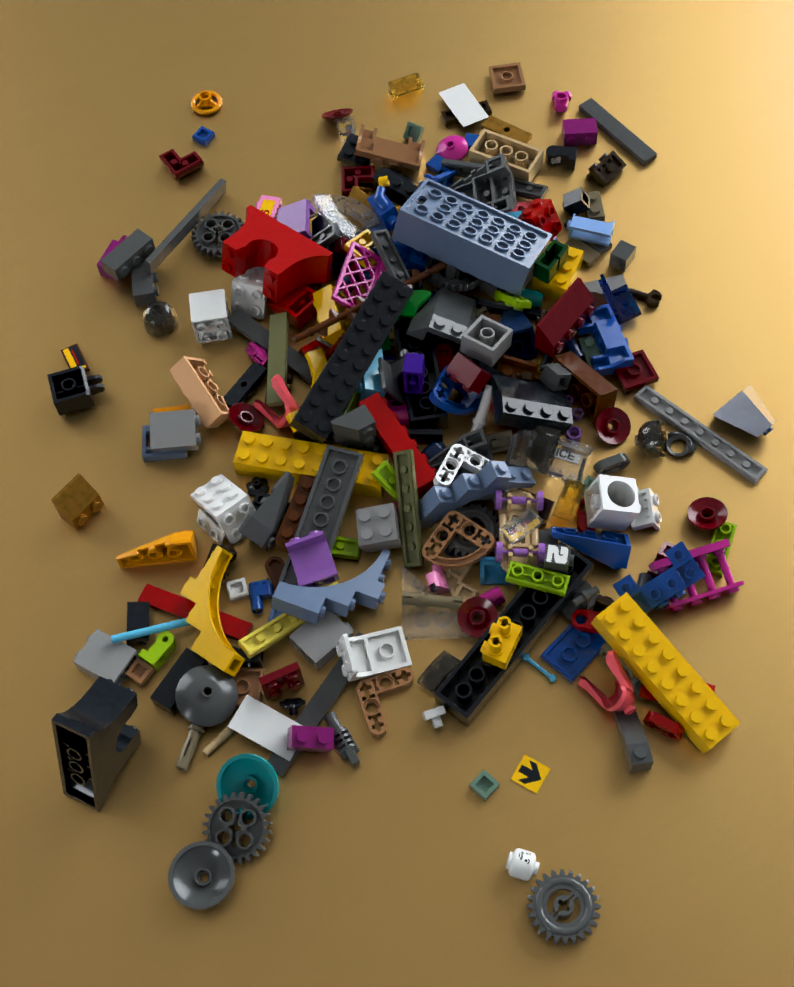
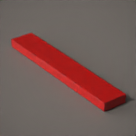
M146 584L138 598V602H150L151 608L180 619L187 618L196 604L187 598L150 584ZM219 611L220 622L226 637L239 641L250 634L253 628L252 623Z

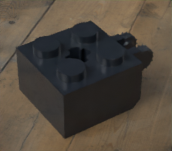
M82 366L47 375L53 403L59 415L95 406L93 395L105 390L104 384L101 383L103 381L102 376L97 374L88 377Z

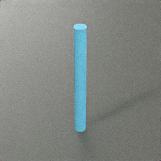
M187 618L110 637L113 644L191 624L185 621Z

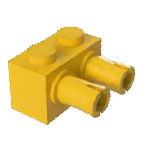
M502 616L498 618L497 623H492L489 630V640L483 642L480 652L482 653L483 661L506 670L522 636V626L512 623L509 617Z

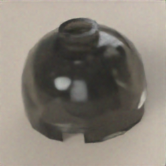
M155 301L145 308L142 314V321L147 333L150 332L156 337H162L174 331L173 328L178 325V316L173 306L167 302Z
M652 420L642 424L638 435H635V445L639 446L640 451L645 456L653 458L665 457L662 450L666 451L667 439L666 431L661 429V425H664L662 420Z

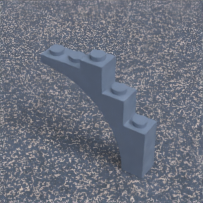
M490 460L477 474L462 473L448 487L433 486L418 501L421 528H431L448 512L454 511L478 498L493 494L495 490L505 491L517 488H532L536 484L532 472L527 467L507 466L505 461Z
M383 549L377 560L366 571L343 583L324 587H304L280 581L272 596L271 608L316 625L319 618H324L326 610L347 617L350 610H354L356 603L376 610L378 604H383L386 597V592H383L385 586L383 583L385 579L384 571H389L392 560L389 559L391 551Z

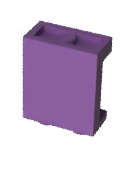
M306 198L278 208L277 220L310 239L313 236L309 233V216L315 214V208Z

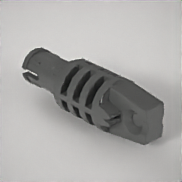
M335 711L326 714L323 718L328 727L334 728V744L343 760L348 758L353 768L360 764V760L356 755L360 750L349 730L342 726Z

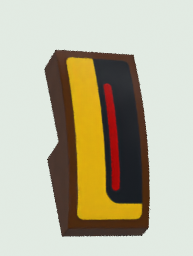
M77 343L61 350L69 369L82 366L86 372L90 371Z

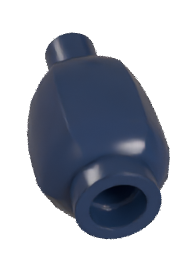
M442 441L433 442L421 454L424 453L427 459L430 460L445 449L446 446Z

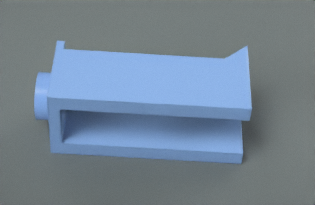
M573 214L572 220H568L567 223L568 238L609 246L615 221L608 223Z

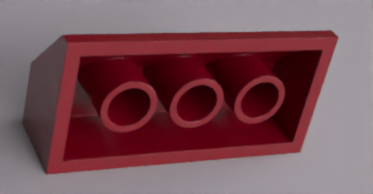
M577 278L536 325L534 347L552 358L557 352L560 353L566 341H570L573 338L575 331L578 328L580 329L585 319L591 317L595 311V298L580 278Z

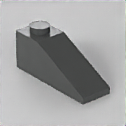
M623 711L614 712L629 773L651 770L654 761L648 739L637 712L635 711L627 716Z

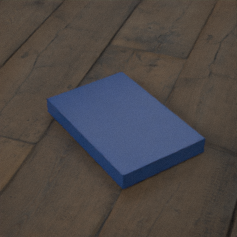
M582 615L575 619L578 624H584L587 621ZM570 624L541 654L540 658L572 684L599 655L600 649L606 641L600 634L579 631Z

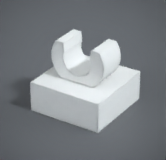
M442 705L422 712L424 720L431 719L433 727L438 728L443 726L440 715L445 714L446 711Z

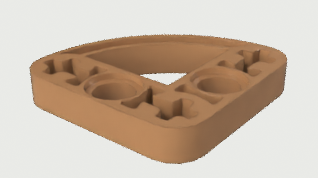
M450 511L445 515L423 546L422 555L428 562L439 567L463 568L473 565L486 557L494 548L496 541L494 536L483 527L458 511ZM457 516L458 523L454 522L451 525L450 518H456ZM469 526L475 527V533L471 536L465 534V529ZM440 532L448 533V538L445 541L438 540L437 537ZM479 533L484 539L489 537L491 543L483 545L482 540L478 538ZM456 534L479 548L475 552L460 558L441 557ZM433 541H435V542H436L438 545H440L441 547H440V548H439L438 546L435 547V544L433 543ZM435 547V555L431 554L430 556H428L429 554L427 550H433V548Z

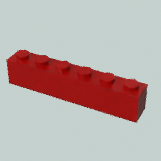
M377 392L358 402L359 407L365 404L376 421L377 438L393 461V452L413 450L418 497L428 492L435 486L433 480L437 471L434 467L431 468L429 466L426 455L420 453L417 442L414 439H410L407 428L399 423L396 412L389 409V403L386 398L381 397Z

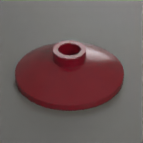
M337 109L326 112L321 116L327 120H334V123L344 122L343 118L353 113V109Z
M241 402L231 406L228 413L229 419L240 430L256 432L263 427L264 417L253 405Z
M609 407L598 414L595 429L602 441L615 445L627 439L630 434L631 423L628 415L623 410L617 407ZM609 423L612 425V430L608 427Z
M699 498L693 501L688 508L689 521L699 529H717L727 520L728 511L726 506L715 498Z
M483 597L467 599L460 606L457 614L461 630L465 634L477 638L481 637L498 617L494 604ZM478 614L482 616V620L479 622L475 621V616Z

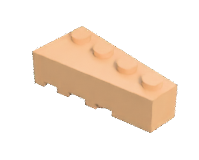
M183 356L170 369L173 380L181 387L183 395L192 404V409L200 415L201 423L206 428H218L229 418V408L223 396L217 393L219 387L216 383L212 382L211 377L213 375L210 370H206L205 365L207 363L205 359Z

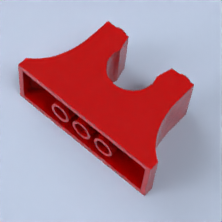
M252 205L246 208V221L244 225L222 242V270L233 277H238L245 274L251 268L264 267L262 294L275 302L298 287L312 283H327L330 280L333 252Z

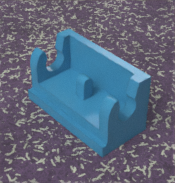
M484 557L480 560V585H517L505 582L507 573L502 569L500 562L495 561V557Z

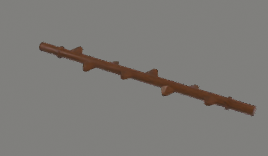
M441 262L431 268H427L423 272L412 269V277L403 281V283L412 288L413 284L427 277H432L433 274L445 269L446 265L444 262ZM360 296L356 297L357 305L341 313L330 309L329 319L311 328L308 327L307 330L293 336V342L297 343L309 336L312 337L315 333H319L323 337L328 336V327L345 318L352 321L365 299Z

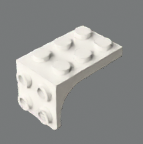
M264 267L251 268L245 274L232 280V313L239 308L252 318L263 319L265 317L267 297L262 294Z
M219 474L213 477L211 481L198 487L195 492L190 494L193 501L218 523L231 544H235L245 537L238 532V529L252 510L256 511L249 496L225 476Z
M401 626L355 637H348L347 633L342 634L338 645H336L337 655L342 657L344 664L341 665L344 677H347L348 682L412 666Z

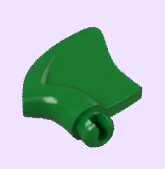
M414 290L397 321L401 317L412 319L418 309L431 298V292Z

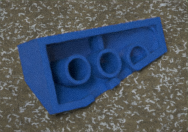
M551 526L552 537L612 569H627L632 547L628 534L602 530L601 534H597L591 529L579 532L574 528Z

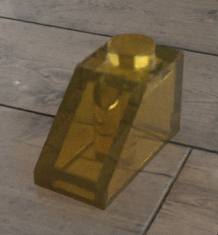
M567 478L552 516L573 522L586 484Z

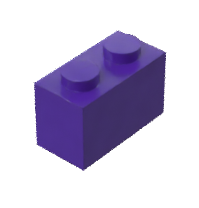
M405 353L403 365L404 393L423 394L425 381L424 354Z

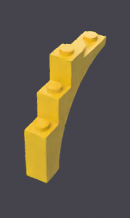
M217 545L207 563L201 569L197 579L190 576L180 593L196 603L185 620L201 631L194 641L191 650L223 672L235 677L245 658L238 654L227 640L219 616L221 582L233 555Z

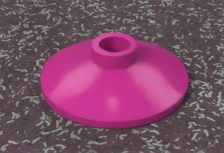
M448 136L439 142L436 154L445 159L461 161L468 152V143L461 136Z

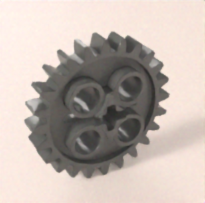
M215 211L213 216L208 213L207 218L202 216L203 221L197 220L198 225H193L194 230H191V238L197 252L201 251L202 255L207 253L208 258L214 255L216 259L218 255L222 258V242L236 233L244 225V222L241 221V218H237L236 214L231 216L230 212L224 215L223 211L220 214Z
M231 792V798L224 794L223 801L216 799L217 807L209 806L212 813L205 814L209 821L202 823V825L208 827V830L202 832V834L209 837L205 841L213 842L223 847L231 856L234 864L236 860H238L239 864H244V858L251 862L252 855L259 857L258 849L265 851L266 848L263 843L271 841L266 835L273 833V831L267 829V826L273 824V822L266 819L271 813L263 812L267 806H259L260 798L252 801L253 794H248L245 799V792H240L239 796H237L236 792ZM230 809L233 816L228 822L225 819V813ZM249 812L254 816L251 824L246 822V815ZM235 825L241 826V830H240V831L235 830V829H234V826H235ZM224 832L229 834V841L226 844L222 841V834ZM246 834L249 835L251 840L247 847L242 842Z

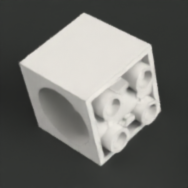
M218 289L189 294L191 323L197 343H208L233 338L232 328L228 320L230 310L225 290Z
M599 474L584 492L587 527L624 531L641 512L636 479Z

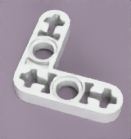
M454 444L436 473L433 483L435 486L448 487L451 485L460 466L477 474L482 469V466H485L490 460L461 444ZM456 452L460 453L457 459L453 458ZM470 460H476L479 465L471 464ZM446 464H452L455 469H448ZM443 475H446V480L442 482L441 479Z

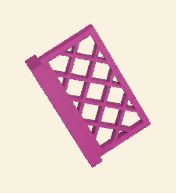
M353 241L349 247L331 299L348 309L355 306L353 300H356V297L360 296L365 299L383 270L387 272L380 256ZM354 249L358 250L362 257L356 258ZM368 259L375 260L377 262L376 266L371 267ZM363 260L367 268L361 269L358 261ZM353 262L356 271L351 272L348 264ZM368 271L371 279L366 280L363 272ZM359 274L362 282L356 283L353 275ZM348 276L351 285L346 286L343 278ZM364 285L366 293L361 294L358 286ZM354 288L357 296L351 297L348 289ZM343 290L346 299L337 296L338 291Z

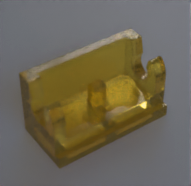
M418 72L388 82V93L393 102L397 101L396 98L398 96L416 90L422 93V89H424V84Z

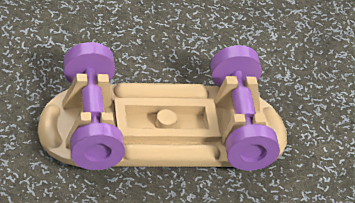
M495 490V510H498L499 542H496L495 561L500 562L502 569L506 573L510 561L537 567L538 563L544 562L545 543H539L538 526L529 532V526L525 523V535L515 542H511L503 533L510 526L513 529V524L530 512L538 519V511H543V491H537L535 499L531 493L523 490H510L503 495L502 490ZM516 526L515 531L521 533L523 528Z

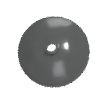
M201 665L194 667L186 672L178 682L175 692L176 706L180 714L194 725L201 727L219 725L226 721L236 708L238 702L237 685L231 675L223 672L216 666ZM209 689L211 694L205 695L203 691Z
M208 841L195 842L184 847L174 857L168 873V883L173 896L185 907L195 910L209 909L221 903L230 893L235 880V867L229 853L220 845ZM208 875V880L201 882L202 876Z

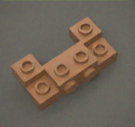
M361 124L354 155L369 158L370 162L375 165L387 166L394 170H402V167L419 171L425 140H422L420 144L412 142V137H409L408 144L406 145L376 137L378 128L370 131L364 129L365 125Z

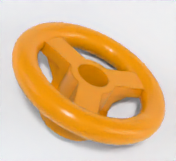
M201 91L191 100L193 111L200 115L213 114L222 106L221 96L214 91ZM212 96L217 99V103L212 100ZM204 107H213L209 110H201Z

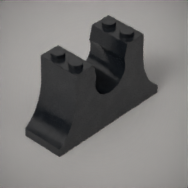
M99 676L74 706L63 713H56L51 719L63 794L97 811H100L104 806L115 779L141 743L140 731L135 726L125 724L138 706L137 693L131 688H125L116 684L111 679Z

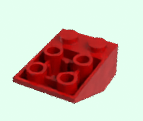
M304 285L294 289L277 302L267 297L266 306L276 314L287 312L289 324L297 330L301 329L317 315V310L313 305V293L315 291Z

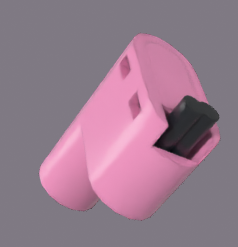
M432 564V572L426 574L429 590L439 594L448 592L449 586L444 568Z

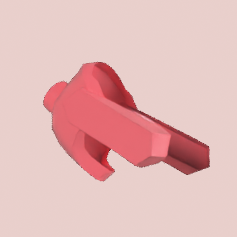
M277 374L271 379V384L285 404V414L280 417L259 399L254 401V408L265 415L276 428H289L290 425L286 415L300 407L289 392L283 378Z
M615 650L608 651L606 664L617 678L614 682L616 686L614 694L607 698L585 676H580L578 685L585 689L607 711H623L627 716L637 710L634 705L635 693L633 685L622 667L618 654Z

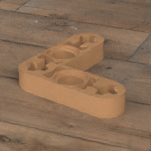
M401 667L363 679L357 684L356 691L369 732L373 737L381 738L385 736L388 730L378 697L410 687L414 683V673L410 668ZM402 674H406V676H409L408 681H404V679H401ZM394 676H396L397 685L394 683ZM383 679L391 681V685L388 688H382L379 684ZM364 686H367L369 689L370 698L366 699L365 692L363 691ZM369 704H375L378 709L374 713H368L366 707ZM377 718L379 725L382 726L381 731L377 732V729H374L375 723L373 719Z

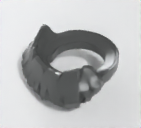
M676 431L668 433L666 448L671 455L683 457L696 450V443L687 435ZM679 439L686 441V449L683 452L675 453L671 450L670 446L673 441Z

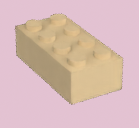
M485 128L469 149V162L484 164L489 158L504 153L514 179L532 182L543 165L544 150Z

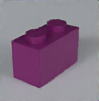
M596 118L563 120L562 137L564 146L597 144L598 130Z
M292 725L288 728L287 750L328 753L334 749V728Z

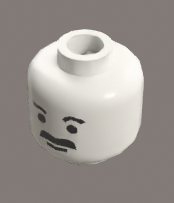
M516 848L513 852H509L505 869H508L511 877L528 881L532 875H537L540 863L536 862L535 853Z

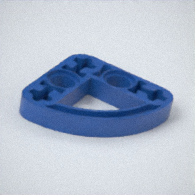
M447 365L440 372L429 394L430 401L438 408L456 415H469L476 412L481 399L473 401L468 408L461 403L448 399L453 388L462 395L466 391L461 388L462 383L457 384L447 377L449 375L445 371L449 366Z

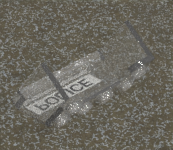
M519 429L511 438L505 462L507 466L531 468L532 472H544L555 479H560L561 477L565 487L575 489V487L579 488L584 480L594 448L546 432Z

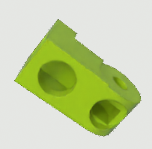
M169 631L161 632L158 634L156 642L148 651L143 648L138 653L139 658L152 666L155 672L161 668L176 649L177 644L173 634Z

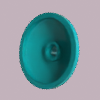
M245 753L236 755L224 763L217 776L216 790L218 798L222 801L224 794L231 798V792H236L237 796H239L240 792H245V799L248 794H253L252 801L260 798L259 806L266 805L267 807L263 812L267 813L274 806L278 798L279 780L274 768L267 760L255 754ZM250 780L255 782V786L250 785ZM249 812L246 815V819H254L253 814Z

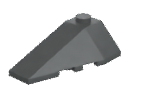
M288 471L272 487V494L261 499V506L257 511L252 510L238 529L239 533L267 552L276 544L275 538L282 524L295 478Z

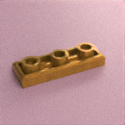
M491 115L481 127L482 130L485 128L526 144L532 138L531 133Z

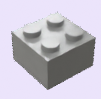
M481 314L461 336L460 352L492 367L511 346L513 329Z
M394 503L356 509L359 547L365 554L382 551L383 549L388 550L402 547L399 510Z

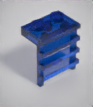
M600 275L601 279L598 282L618 324L621 325L642 314L627 284L611 291L604 275Z

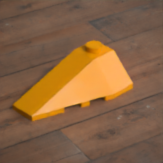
M182 530L181 532L172 533L116 556V560L120 568L198 560L197 537L194 530Z

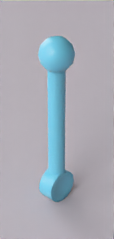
M528 653L522 659L523 661H528L545 674L550 682L556 681V675L550 674L529 658Z

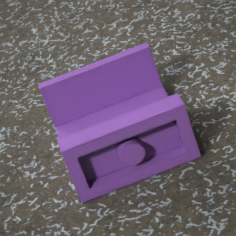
M323 530L312 531L308 536L302 538L295 537L290 539L288 543H285L299 586L320 587L340 580Z

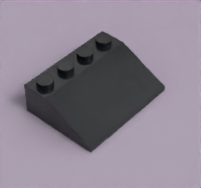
M492 374L494 424L564 435L573 425L572 407L563 391L553 392L544 383Z

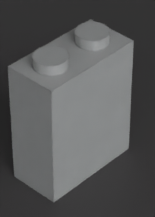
M194 409L149 413L150 447L153 453L199 450L198 444H201V434L198 433V426L201 425L200 415H197Z
M327 610L324 618H319L317 625L306 621L289 636L291 644L317 671L337 655L336 645H338L342 634L347 633L348 637H353L354 631L349 623H343L339 619L340 616Z
M96 629L88 637L83 649L77 652L73 662L78 670L96 680L101 676L115 681L118 685H122L127 678L125 675L126 671L139 656L137 650L123 642L112 644L110 635Z

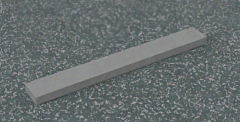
M645 385L634 396L636 402L679 432L690 437L696 444L756 485L767 473L768 469L649 386Z

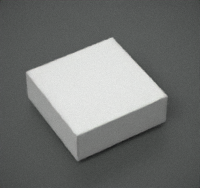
M245 577L225 582L230 602L249 598Z

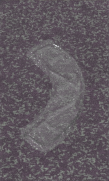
M330 194L313 195L314 204L319 214L328 222V225L333 222L339 224L340 236L351 240L364 231L348 221L339 212Z
M333 195L317 200H309L315 208V214L310 215L309 219L318 216L325 210L331 214L347 215L358 221L365 230H371L381 223L368 206L350 197Z

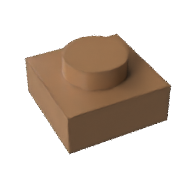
M137 658L125 675L143 687L155 670L152 666Z

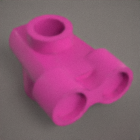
M570 91L553 92L552 100L557 112H565L567 110L568 102L571 101L572 97Z

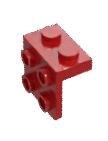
M538 198L533 200L529 207L523 210L522 214L518 217V219L553 234L551 241L562 230L561 222L551 199Z

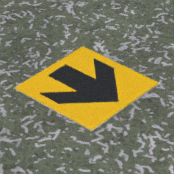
M524 754L511 780L537 794L551 768Z

